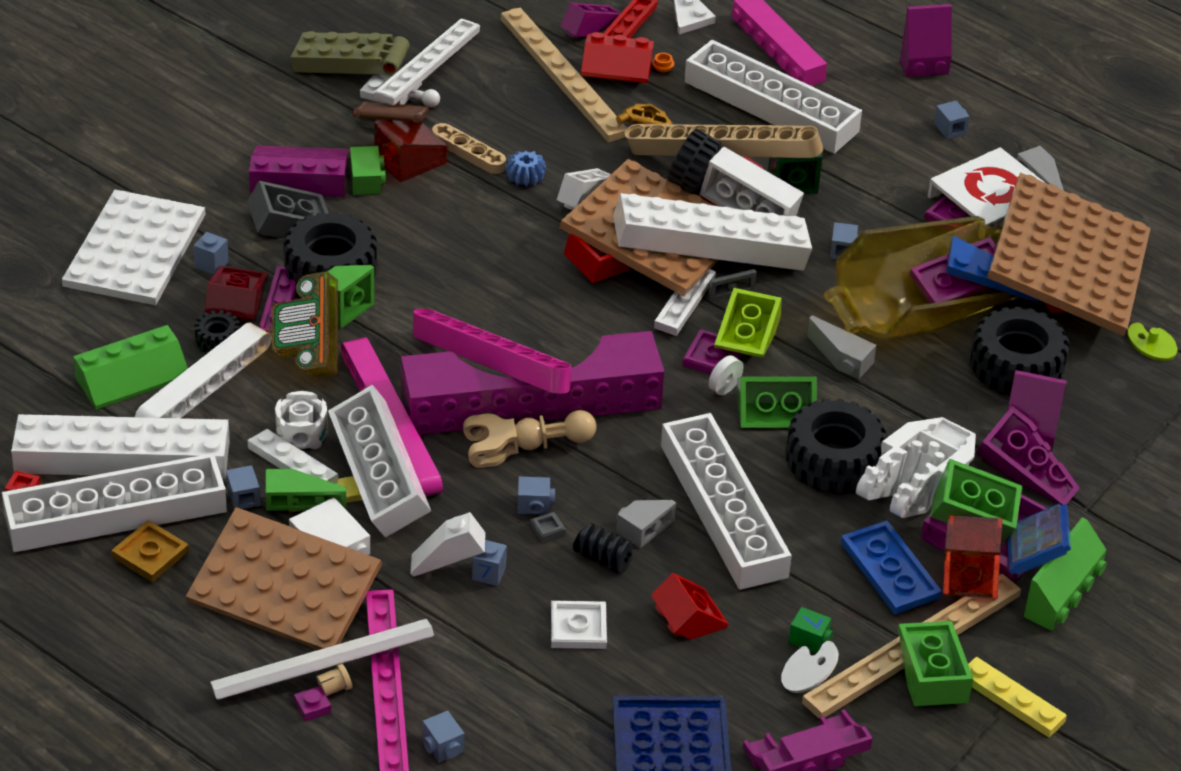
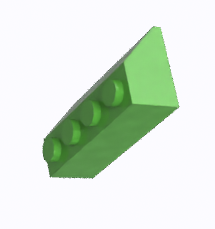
M168 325L73 356L75 378L96 410L167 386L188 369L179 341Z
M1083 517L1070 532L1071 550L1067 551L1066 555L1045 563L1031 580L1024 617L1051 631L1059 623L1063 624L1066 621L1070 608L1077 607L1082 598V593L1084 591L1088 592L1091 589L1096 575L1101 576L1107 565V562L1104 561L1106 548L1088 520Z

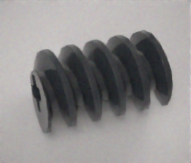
M590 523L587 528L580 530L573 543L574 552H580L584 557L589 556L593 561L599 560L601 565H608L610 569H617L619 573L626 571L632 558V541L627 540L622 545V536H618L612 541L613 532L609 531L604 537V528L602 527L595 533L594 523Z

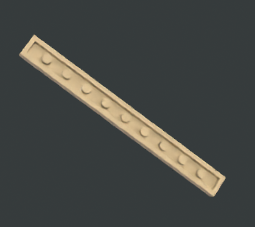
M521 8L502 12L501 21L603 138L608 143L625 138L627 127L624 124L620 125L617 123V116L528 15Z
M1002 573L924 622L952 621L956 633L959 635L1020 597L1021 588ZM900 637L803 695L802 704L819 719L821 716L827 717L904 669Z

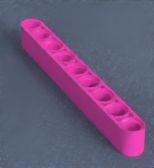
M416 309L413 311V337L444 350L452 351L454 354L548 392L563 394L570 391L571 364L431 309Z
M364 337L341 343L344 362L359 391L361 392L373 385L387 402L425 497L442 493L443 484L441 476L369 340Z

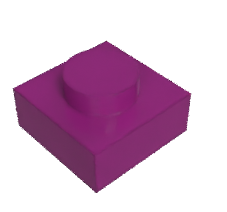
M321 686L294 694V702L305 722L331 713V704Z

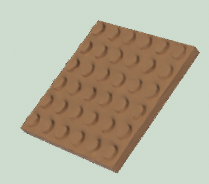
M627 159L561 220L559 228L569 234H574L607 255H613L616 260L676 293L685 296L719 259L618 246L613 214L620 193L652 198L659 197L674 201L681 200L696 204L704 203L711 206L716 205L703 200L696 194H691L679 185L661 177L658 173L642 167L639 163Z

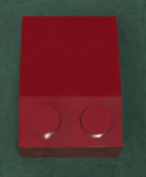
M220 266L207 283L204 312L211 313V311L215 310V313H219V310H224V314L230 312L239 321L254 319L260 307L268 273Z

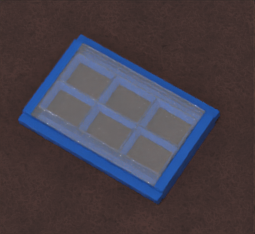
M1059 503L1017 521L1015 531L1008 537L1009 571L1011 575L1017 573V575L1066 555L1067 551L1071 550L1069 516L1066 503L1063 505Z

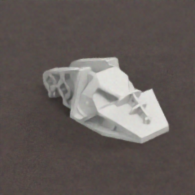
M943 417L908 422L882 441L881 457L876 467H866L865 473L857 485L856 494L867 500L893 496L890 512L901 518L926 513L932 506L934 493L949 459L968 466L974 459L976 434Z

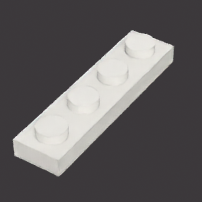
M709 270L685 296L674 292L656 318L654 328L677 336L708 290L710 280L715 279L716 271Z
M268 429L248 440V449L280 469H295L335 484L338 482V473Z

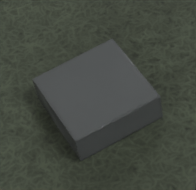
M555 512L530 519V526L541 543L566 536V528Z

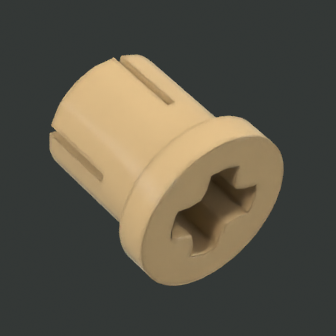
M342 663L336 665V668L316 676L318 686H321L326 697L343 689L346 691L352 689L351 679Z

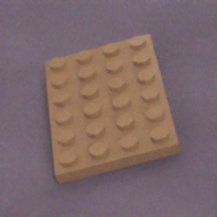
M236 507L189 589L186 599L193 604L313 649L321 650L341 643L382 563L378 558Z

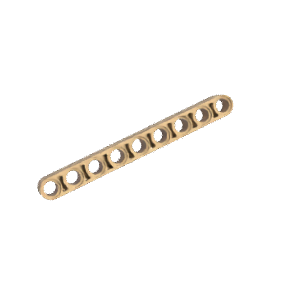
M634 124L625 131L626 139L634 155L676 156L688 135L695 129L720 141L721 149L726 147L741 157L813 158L820 155L823 151L818 130L814 126Z

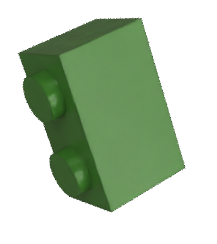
M378 146L350 147L353 195L381 194V184H386L384 155L379 156Z

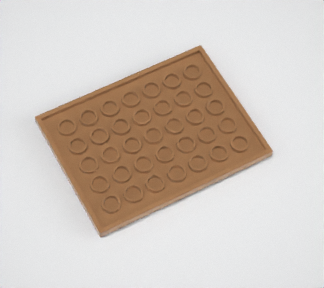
M1020 172L1015 183L987 278L1124 336L1128 329L1151 228L1142 222L1128 219L1119 212L1107 210L1098 203L1086 201L1077 194L1065 192L1053 184L1044 183L1032 175Z

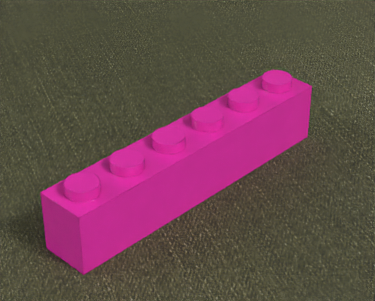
M733 0V9L731 11L733 20L791 77L810 86L825 82L827 63L763 0Z

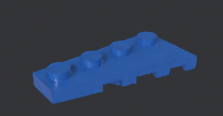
M955 236L952 237L945 273L1033 302H1039L1036 298L987 278L993 255Z

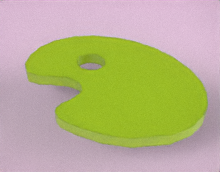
M1133 323L1129 326L1127 331L1128 340L1141 354L1158 361H1170L1176 357L1178 350L1176 342L1165 330L1151 328L1148 333L1141 323Z

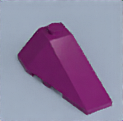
M1013 406L982 441L975 452L996 470L1056 504L1060 503V505L1066 503L1067 505L1079 490V486L1062 463L1057 461L1050 451L1052 449L1050 445L1040 437L1035 424Z

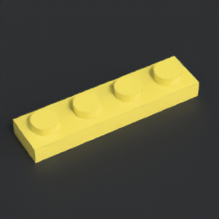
M975 657L968 664L973 676V689L1042 734L1051 737L1065 723L1067 717L1065 713L983 660Z

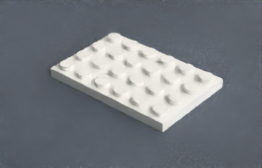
M114 190L63 276V287L156 305L205 216V207Z

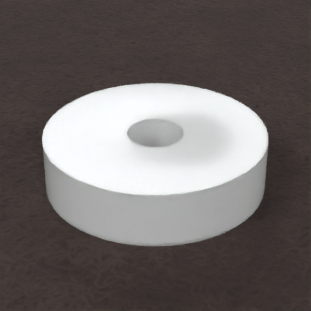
M731 355L723 358L710 375L709 388L718 395L727 394L736 386L737 378L742 376L743 363Z

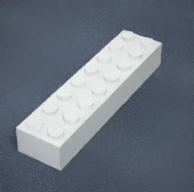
M714 40L709 41L686 60L684 82L755 115L770 124L779 126H814L818 130L823 149L834 154L860 130L861 109Z
M620 193L613 214L618 246L802 271H804L812 251L805 218L797 216H784L775 213H762L752 210L711 206L704 203L696 204L681 200L674 201L659 197L652 198Z
M708 413L664 423L662 425L661 447L738 589L741 590L789 578L792 555L712 414Z
M18 414L11 450L14 472L16 470L28 474L93 476L214 453L221 477L225 479L230 443L228 420Z
M214 453L2 492L4 514L13 552L138 529L148 520L156 525L227 512L225 486Z

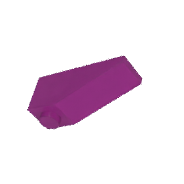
M570 2L560 27L567 30V34L573 38L587 37L588 34L599 32L609 27L621 12L609 5Z

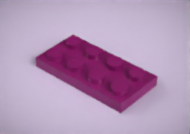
M990 237L971 244L994 255L996 244ZM948 254L913 267L909 272V275L934 310L982 292L990 287L945 273Z

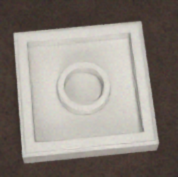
M551 601V648L606 649V602Z

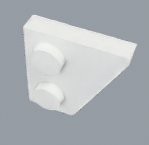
M674 0V12L676 13L675 19L679 35L715 23L716 16L700 0Z

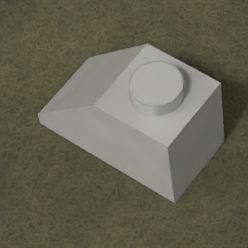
M673 500L633 501L618 512L616 517V533L626 540L632 541L634 545L641 549L675 521L676 502Z

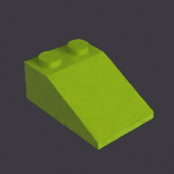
M733 288L714 348L763 358L775 336L781 318L782 298Z

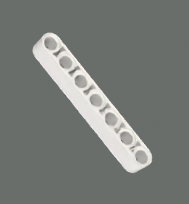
M246 323L143 403L136 411L135 417L181 419L264 353L270 346L271 334L252 323Z

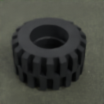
M698 129L693 130L678 151L668 171L667 180L679 185L691 194L695 193L703 184L709 161L721 150V142Z

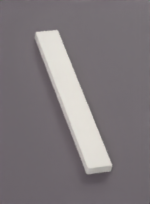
M464 19L458 20L375 90L373 99L394 106L480 32V25Z
M424 619L211 681V685L216 699H222L433 637L434 633L428 620Z

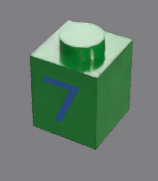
M801 607L791 623L788 643L799 648L807 646L810 652L818 653L824 642L832 640L833 631L830 630L832 618Z

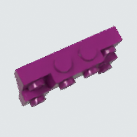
M844 709L841 710V715L828 719L821 716L819 719L820 726L781 737L780 746L767 733L764 739L749 743L748 740H744L743 750L754 768L760 767L761 771H827L844 765L846 757L871 750L873 738L867 728L857 724Z

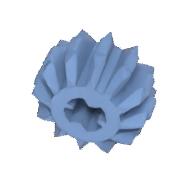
M526 150L522 153L516 151L515 155H510L506 172L510 182H516L517 186L521 184L525 185V187L528 185L536 186L537 182H542L546 165L542 155H536L535 151L531 153Z

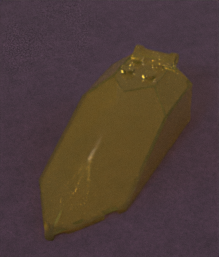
M973 216L864 230L836 260L837 287H832L825 291L824 296L828 302L831 301L845 325L844 330L852 334L862 331L886 340L937 331L1019 297L989 288L967 298L929 303L909 275L911 268L948 254L953 236L969 244L990 237L997 245L1002 227L997 225L994 229L984 224V218Z

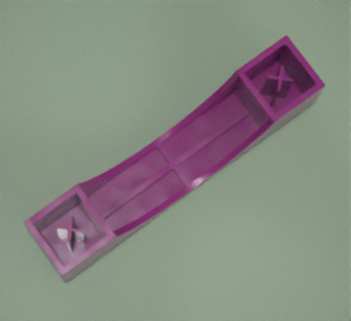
M652 331L602 336L594 352L583 362L571 368L570 391L567 393H551L516 378L502 377L483 372L468 365L452 351L401 356V396L408 416L418 434L421 435L463 430V423L468 417L486 413L497 415L502 419H514V423L517 424L525 418L536 419L540 422L539 416L543 415L544 421L566 419L570 413L577 410H583L592 416L662 409L665 371Z

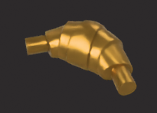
M635 104L624 109L623 114L616 117V121L620 125L625 122L633 125L673 124L664 111L652 104Z

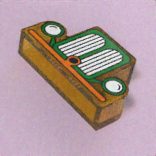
M327 271L303 276L297 283L296 289L301 299L275 303L272 306V325L270 326L272 350L284 358L296 357L298 367L313 377L336 375L338 358V279Z

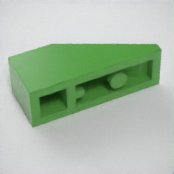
M266 469V511L309 510L332 498H335L346 509V487L295 469Z

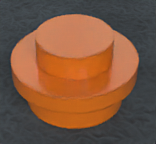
M658 53L652 60V67L658 72L666 73L674 68V60L668 53Z

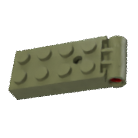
M309 31L302 33L290 58L293 72L385 74L391 77L398 72L410 44L406 38L401 36L393 39L392 34H359L357 32L316 33Z

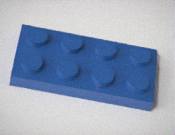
M887 520L841 536V545L894 615L941 599L942 590Z

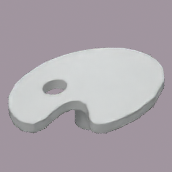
M831 641L824 642L818 653L813 656L810 655L807 646L797 650L787 661L781 674V681L785 689L792 693L806 692L826 680L838 662L839 653L835 644ZM822 659H826L824 664L819 665Z

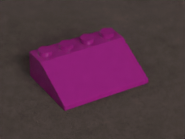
M256 145L251 156L249 168L250 193L253 192L259 181L322 194V196L345 197L349 149Z

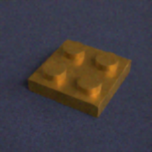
M148 520L112 549L111 553L113 559L153 583L189 552V544Z

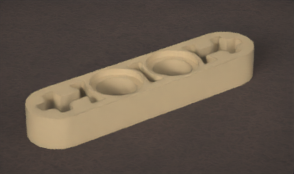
M439 123L432 128V140L439 146L491 174H500L505 171L506 157L497 150L449 124ZM474 152H481V153H483V154L477 155V154H473V153H474Z

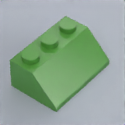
M817 377L737 378V405L740 428H789L791 419L804 406L808 407V404L817 401Z
M949 459L933 496L930 517L1003 544L1017 526L1022 486Z

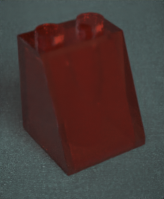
M394 120L374 121V146H378L379 156L384 155V168L400 183L447 164V144L424 123Z
M948 515L943 595L998 599L1003 518Z

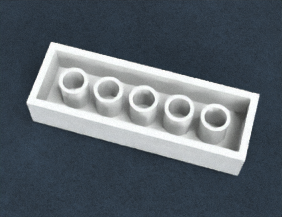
M373 385L328 410L371 522L385 538L431 512L387 402Z

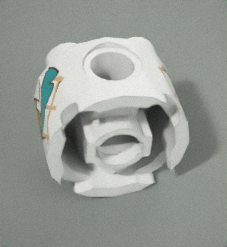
M297 391L287 394L286 399L282 402L280 399L275 407L276 434L298 449L320 448L328 432L326 402L323 399L322 401L317 399V395L312 392Z

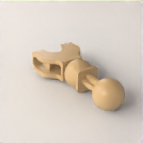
M583 410L570 413L564 422L547 425L544 424L543 415L539 416L540 422L536 419L525 418L515 425L514 419H502L497 415L486 413L468 417L463 423V431L470 441H480L472 444L468 452V458L474 467L484 468L498 466L508 456L518 454V447L524 450H534L543 443V447L546 449L547 438L567 436L568 439L575 443H585L594 436L596 421L590 413Z

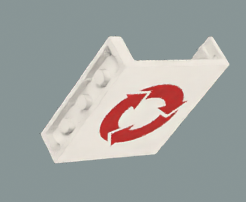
M1000 147L931 178L928 198L931 199L942 193L945 194L979 222L977 234L979 240L988 237L992 239L1000 235L1020 172L1032 175L1037 180H1042Z

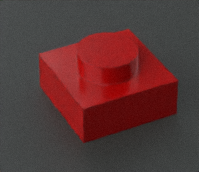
M15 470L4 488L5 492L41 485L40 476Z

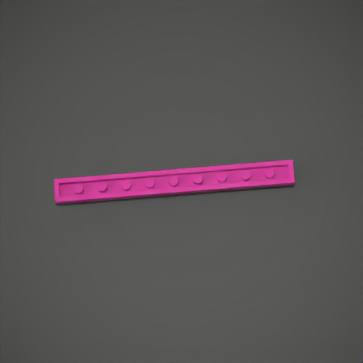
M393 590L368 591L366 594L369 635L396 628ZM396 647L370 655L379 771H409L399 650Z

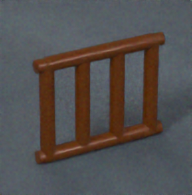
M365 101L353 110L352 115L356 118L418 123L428 115L429 108L427 106L395 104L393 106L387 103Z

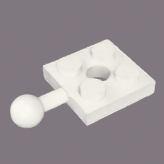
M374 74L360 89V98L384 103L373 99L374 91L391 77L385 74ZM421 82L396 104L404 105L411 97L422 100L427 107H435L440 102V95L433 89L426 90L425 92L417 90L422 85Z

